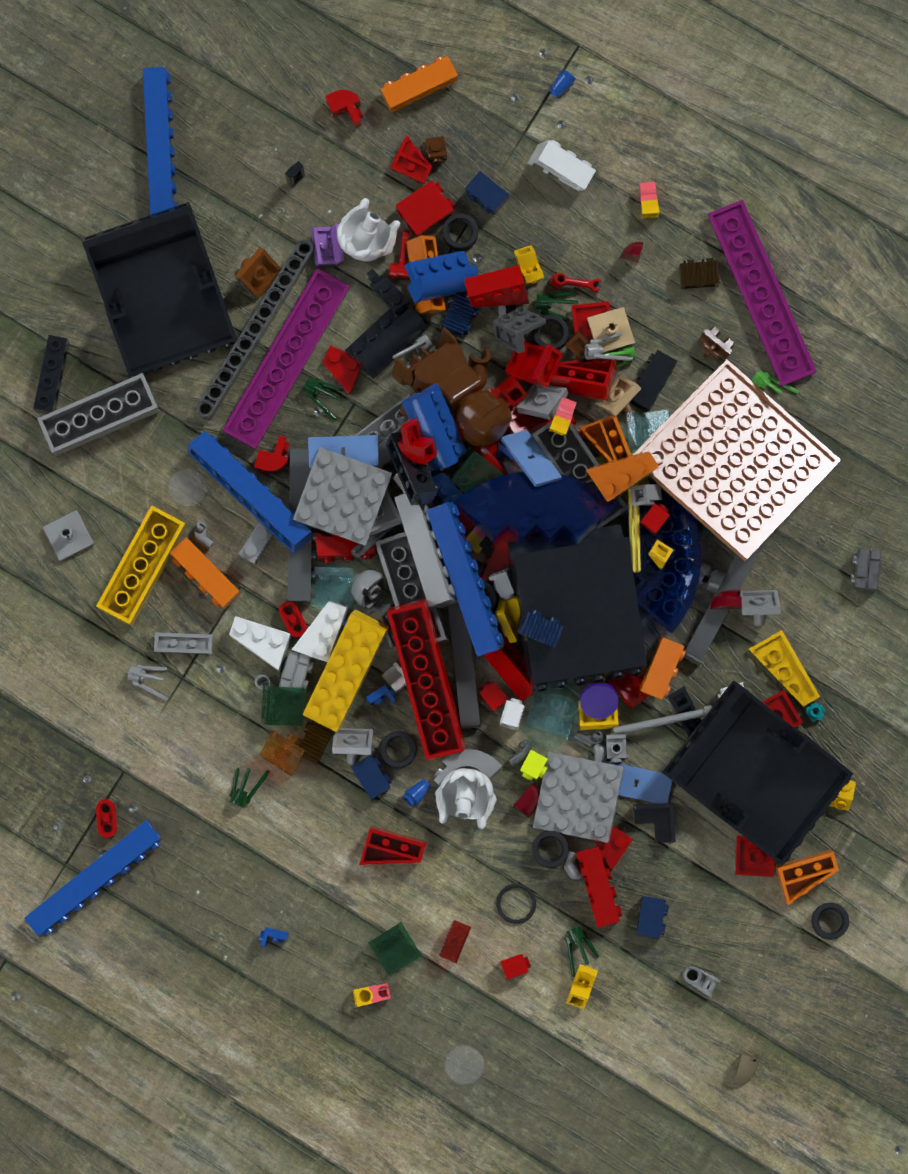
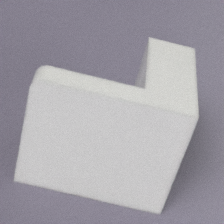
M396 662L382 674L384 680L392 687L395 693L406 686L402 668Z

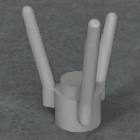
M622 332L590 340V344L585 345L586 359L633 360L632 357L603 354L602 346L598 345V343L622 336Z
M425 334L421 337L419 336L412 343V346L393 355L392 358L396 359L414 349L420 353L423 348L430 354L429 349L433 346Z
M131 665L127 680L133 681L132 685L139 686L153 695L168 701L166 696L140 683V681L144 682L145 678L164 681V678L146 674L144 670L167 671L166 667Z

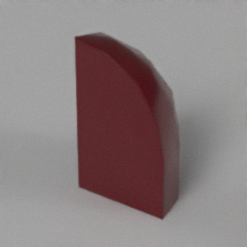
M644 242L629 244L624 248L620 258L638 263Z
M741 590L721 591L712 599L710 609H741Z
M534 783L528 787L514 804V807L528 819L537 809L540 795Z

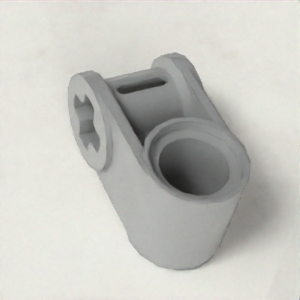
M694 966L686 967L682 973L686 983L697 988L698 991L710 998L713 996L712 992L717 983L720 984L721 980ZM691 969L697 973V977L693 981L687 978V973Z

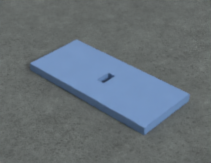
M527 430L501 437L502 443L535 487L562 479L560 473Z
M378 435L308 437L309 469L313 466L319 447L341 455V448H345L344 456L371 466H379Z
M605 761L607 764L625 767L619 792L620 796L651 803H668L672 780L663 773ZM635 779L638 780L637 787H634Z

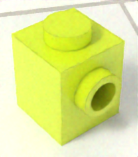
M530 750L520 769V772L523 773L522 777L529 781L537 780L538 777L543 778L547 770L545 764L548 758Z

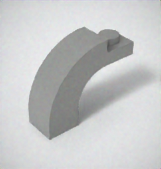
M466 749L463 752L448 755L442 760L446 768L443 769L441 767L434 774L436 777L434 782L440 786L448 773L465 767L482 772L491 779L502 768V765L485 752Z

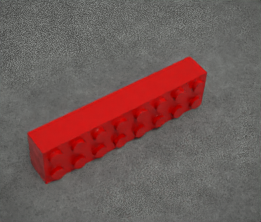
M423 599L390 607L387 610V615L426 760L463 752L466 745L427 600Z

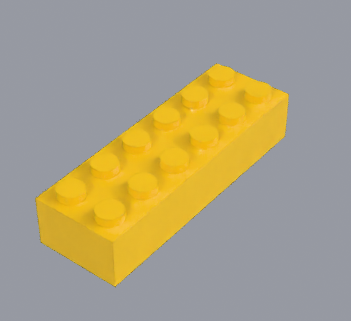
M151 505L96 607L132 627L171 557L170 552L177 546L187 525Z
M356 609L350 614L305 708L304 716L338 732L387 634L389 626Z

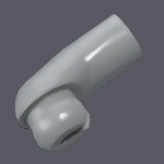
M201 521L194 526V539L209 550L214 542L206 537V524Z
M596 744L593 747L595 759L592 761L605 763L606 748L601 744Z
M569 851L564 869L571 879L579 880L582 877V872L575 865L577 855Z

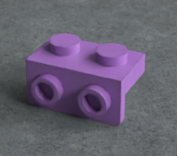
M334 224L331 227H313L311 229L316 266H336L344 260L345 253L337 240L339 224Z

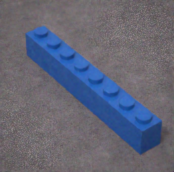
M166 67L143 68L150 215L177 206V201H174L173 195L177 194L176 182L173 183V176H176L175 164H172V157H175L174 146H171V139H174V130L170 128V121H173V111L169 109V103L172 102V93L168 91V84H171V74L167 73Z
M204 431L188 444V454L293 554L310 541V527L293 520L295 512L288 510L284 506L283 501L271 494L270 489L266 485H262L252 472L249 473L240 460L233 458L230 451L226 447H222L213 435H209Z
M447 502L426 510L477 657L504 648V639L502 634L498 632L496 626L498 622L495 615L491 612V602L489 597L485 595V585L482 578L478 575V564L471 555L472 547L464 535L466 531L464 525L460 523L457 506L453 502Z
M144 821L24 917V919L38 936H48L54 931L53 927L57 923L61 925L70 918L68 915L72 911L78 912L85 906L83 903L87 899L93 900L97 897L102 887L105 886L107 888L112 885L117 875L120 874L122 876L131 869L129 866L132 863L142 861L146 857L144 854L148 850L154 851L161 845L160 841L162 838L149 821Z

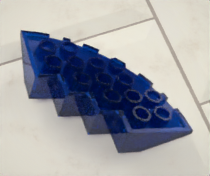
M525 472L506 474L490 479L472 488L454 502L493 543L509 531L521 544L536 531L548 544L564 532L577 545L618 507L613 500L607 502L598 489L581 480L561 475V480L535 487Z
M661 487L662 500L654 502L657 505L662 504L669 510L667 513L670 516L655 535L640 524L641 571L633 573V575L640 582L636 587L638 607L672 634L685 617L696 593L701 569V545L694 516ZM653 505L639 506L640 521ZM629 509L625 512V514H624V516H623V517H625L628 521H629ZM657 540L673 549L662 569L649 556V552Z

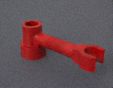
M403 230L398 264L390 263L388 278H408V273L404 266L407 256L406 241L410 237V231Z
M557 273L549 281L550 286L555 290L561 289L564 285L590 289L592 292L601 290L593 286V283H600V279L581 280L568 278L563 273Z

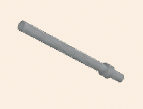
M704 706V709L614 727V734L618 735L704 717L712 706Z

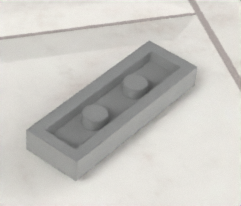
M155 632L154 652L212 654L213 635Z

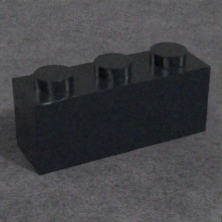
M659 350L655 354L651 353L646 362L649 364L646 371L641 370L637 378L640 380L638 385L641 387V390L630 401L633 405L647 413L650 412L677 364V360Z

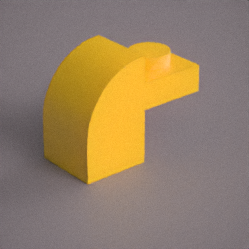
M532 245L514 251L517 265H520L524 284L537 283L540 279L544 278Z
M579 965L566 1004L585 1009L598 970L590 966Z

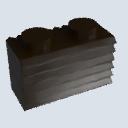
M712 258L702 259V262L684 260L679 265L681 289L719 287L718 261H713Z
M312 720L311 723L307 722L303 730L306 734L303 740H298L295 750H297L296 755L318 765L334 731Z

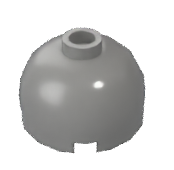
M375 570L363 571L353 578L351 593L354 600L361 607L369 609L383 598V595L380 594L384 589L386 591L388 589L387 578Z

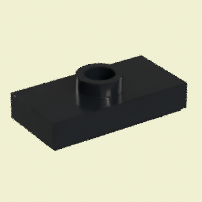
M299 161L285 173L287 184L291 188L305 177L304 167Z

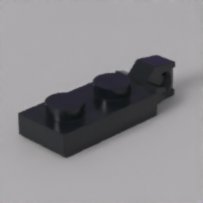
M373 269L367 273L368 279L372 282L369 284L372 291L394 315L410 304L409 300L383 274L379 276Z

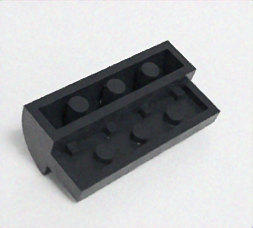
M405 307L396 315L389 309L345 349V352L359 364L365 373L374 379L394 360L392 358L393 355L410 346L428 328L412 307Z

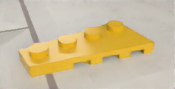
M782 630L749 648L803 707L820 698L819 693Z

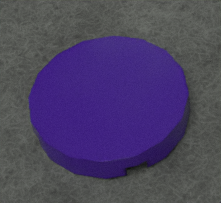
M592 683L581 692V709L591 718H606L616 711L618 694L614 687L607 683Z

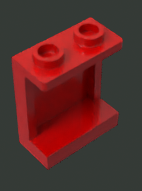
M433 180L395 205V210L415 238L423 235L425 231L448 215L452 216L454 214L453 208L455 205L450 198L446 199L442 194L444 190L439 183L435 184Z
M525 341V351L520 354L515 351L513 352L505 373L509 376L513 375L518 381L548 388L563 353L551 345L546 344V347H542Z

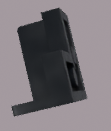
M672 802L634 805L635 824L654 823L655 843L676 842L674 804Z

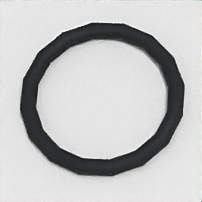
M513 883L500 891L496 907L504 920L519 924L533 916L536 909V898L529 887ZM514 887L526 890L532 899L530 913L519 920L507 917L502 912L500 906L503 894L508 889Z

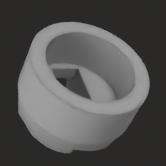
M259 674L255 677L254 684L258 689L265 690L270 686V679L265 674ZM263 677H265L266 679H264V680L258 685L257 683H258Z

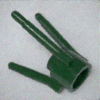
M574 291L537 294L536 309L541 310L540 314L556 315L565 321H569V318L548 309L552 308V303L578 304V300L552 299L554 297L572 296L577 293Z
M310 377L305 383L303 391L307 392L306 396L312 399L328 416L336 421L337 418L314 395L318 396L322 392L337 400L338 396L323 389V386L343 392V389Z
M236 768L232 791L229 795L231 797L230 802L244 807L245 803L249 804L253 795L270 773L269 770L264 773L247 796L248 792L244 791L251 769H247L239 789L237 788L240 769Z
M581 927L566 932L568 937L565 940L568 947L572 977H575L572 944L573 946L578 945L586 965L589 964L582 945L584 940L595 957H599L586 932L582 931Z

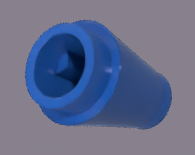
M564 69L562 73L558 74L549 92L558 98L574 85L573 82L576 78Z
M422 779L404 791L405 794L402 797L411 807H414L421 802L431 786L425 779Z

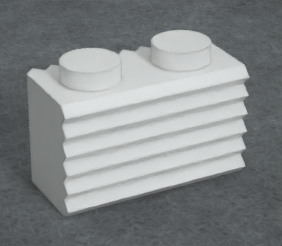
M511 698V701L506 700L500 726L516 731L519 729L525 709L522 701Z

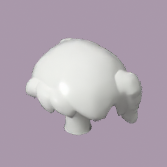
M367 198L362 199L358 206L350 210L341 219V223L337 228V240L343 251L352 258L365 262L386 256L393 251L397 230L400 226L398 220L388 225L378 214L367 210L369 206Z
M461 768L448 773L435 791L439 822L442 824L446 823L449 815L460 819H477L478 828L484 829L486 821L497 801L490 779L475 769Z

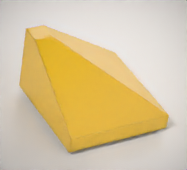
M657 540L650 550L649 556L662 569L673 549Z

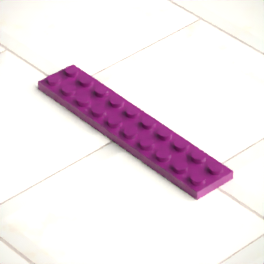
M741 200L708 213L707 216L780 386L783 387L817 372L744 201Z
M318 268L316 269L222 430L224 433L254 450L258 448L348 293L349 285Z

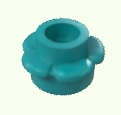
M814 702L806 708V715H808L809 720L815 722L816 720L820 721L823 719L825 709L822 705Z

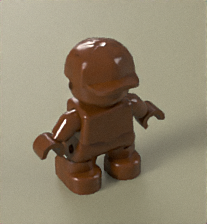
M444 327L438 345L430 354L424 348L421 349L420 358L422 361L415 354L412 355L408 366L398 357L395 359L392 376L399 384L412 387L415 391L412 392V395L422 392L432 384L439 385L452 416L455 415V423L463 432L462 438L468 447L491 445L498 441L508 430L512 419L509 406L503 398L497 399L491 392L482 390L487 383L486 369L491 357V353L487 348L482 352L481 360L476 359L474 354H470L467 363L456 338ZM401 404V414L405 417H408L403 405Z

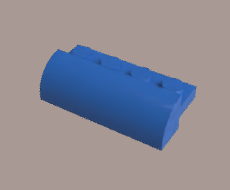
M465 251L412 261L404 265L411 280L408 289L414 303L467 292L464 279L478 275L477 266L470 265Z
M432 384L422 392L414 393L402 401L408 419H418L421 437L434 439L437 456L428 462L430 470H440L457 463L458 458L467 451L439 385Z

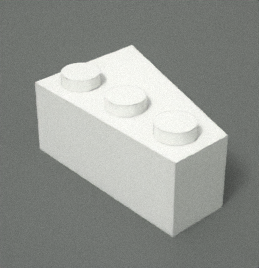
M554 140L538 144L528 161L529 165L533 166L535 163L544 168V173H552L559 178V181L577 191L586 189L596 171L591 168L592 165L589 162L576 158L577 155L569 150L565 151Z
M328 601L292 650L328 662L336 646L349 607Z
M235 616L229 635L280 672L291 634Z

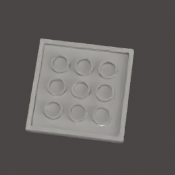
M319 447L293 520L366 546L392 473Z
M548 752V760L545 766L547 770L542 780L533 828L609 843L625 767Z

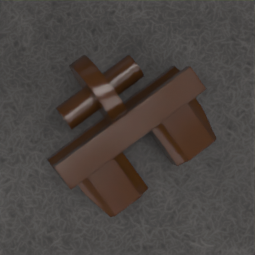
M715 326L709 330L705 329L698 339L702 344L701 347L707 351L704 357L708 358L711 355L715 359L718 357L725 362L733 351L732 348L735 343L729 338H726L724 342L718 339L721 333Z

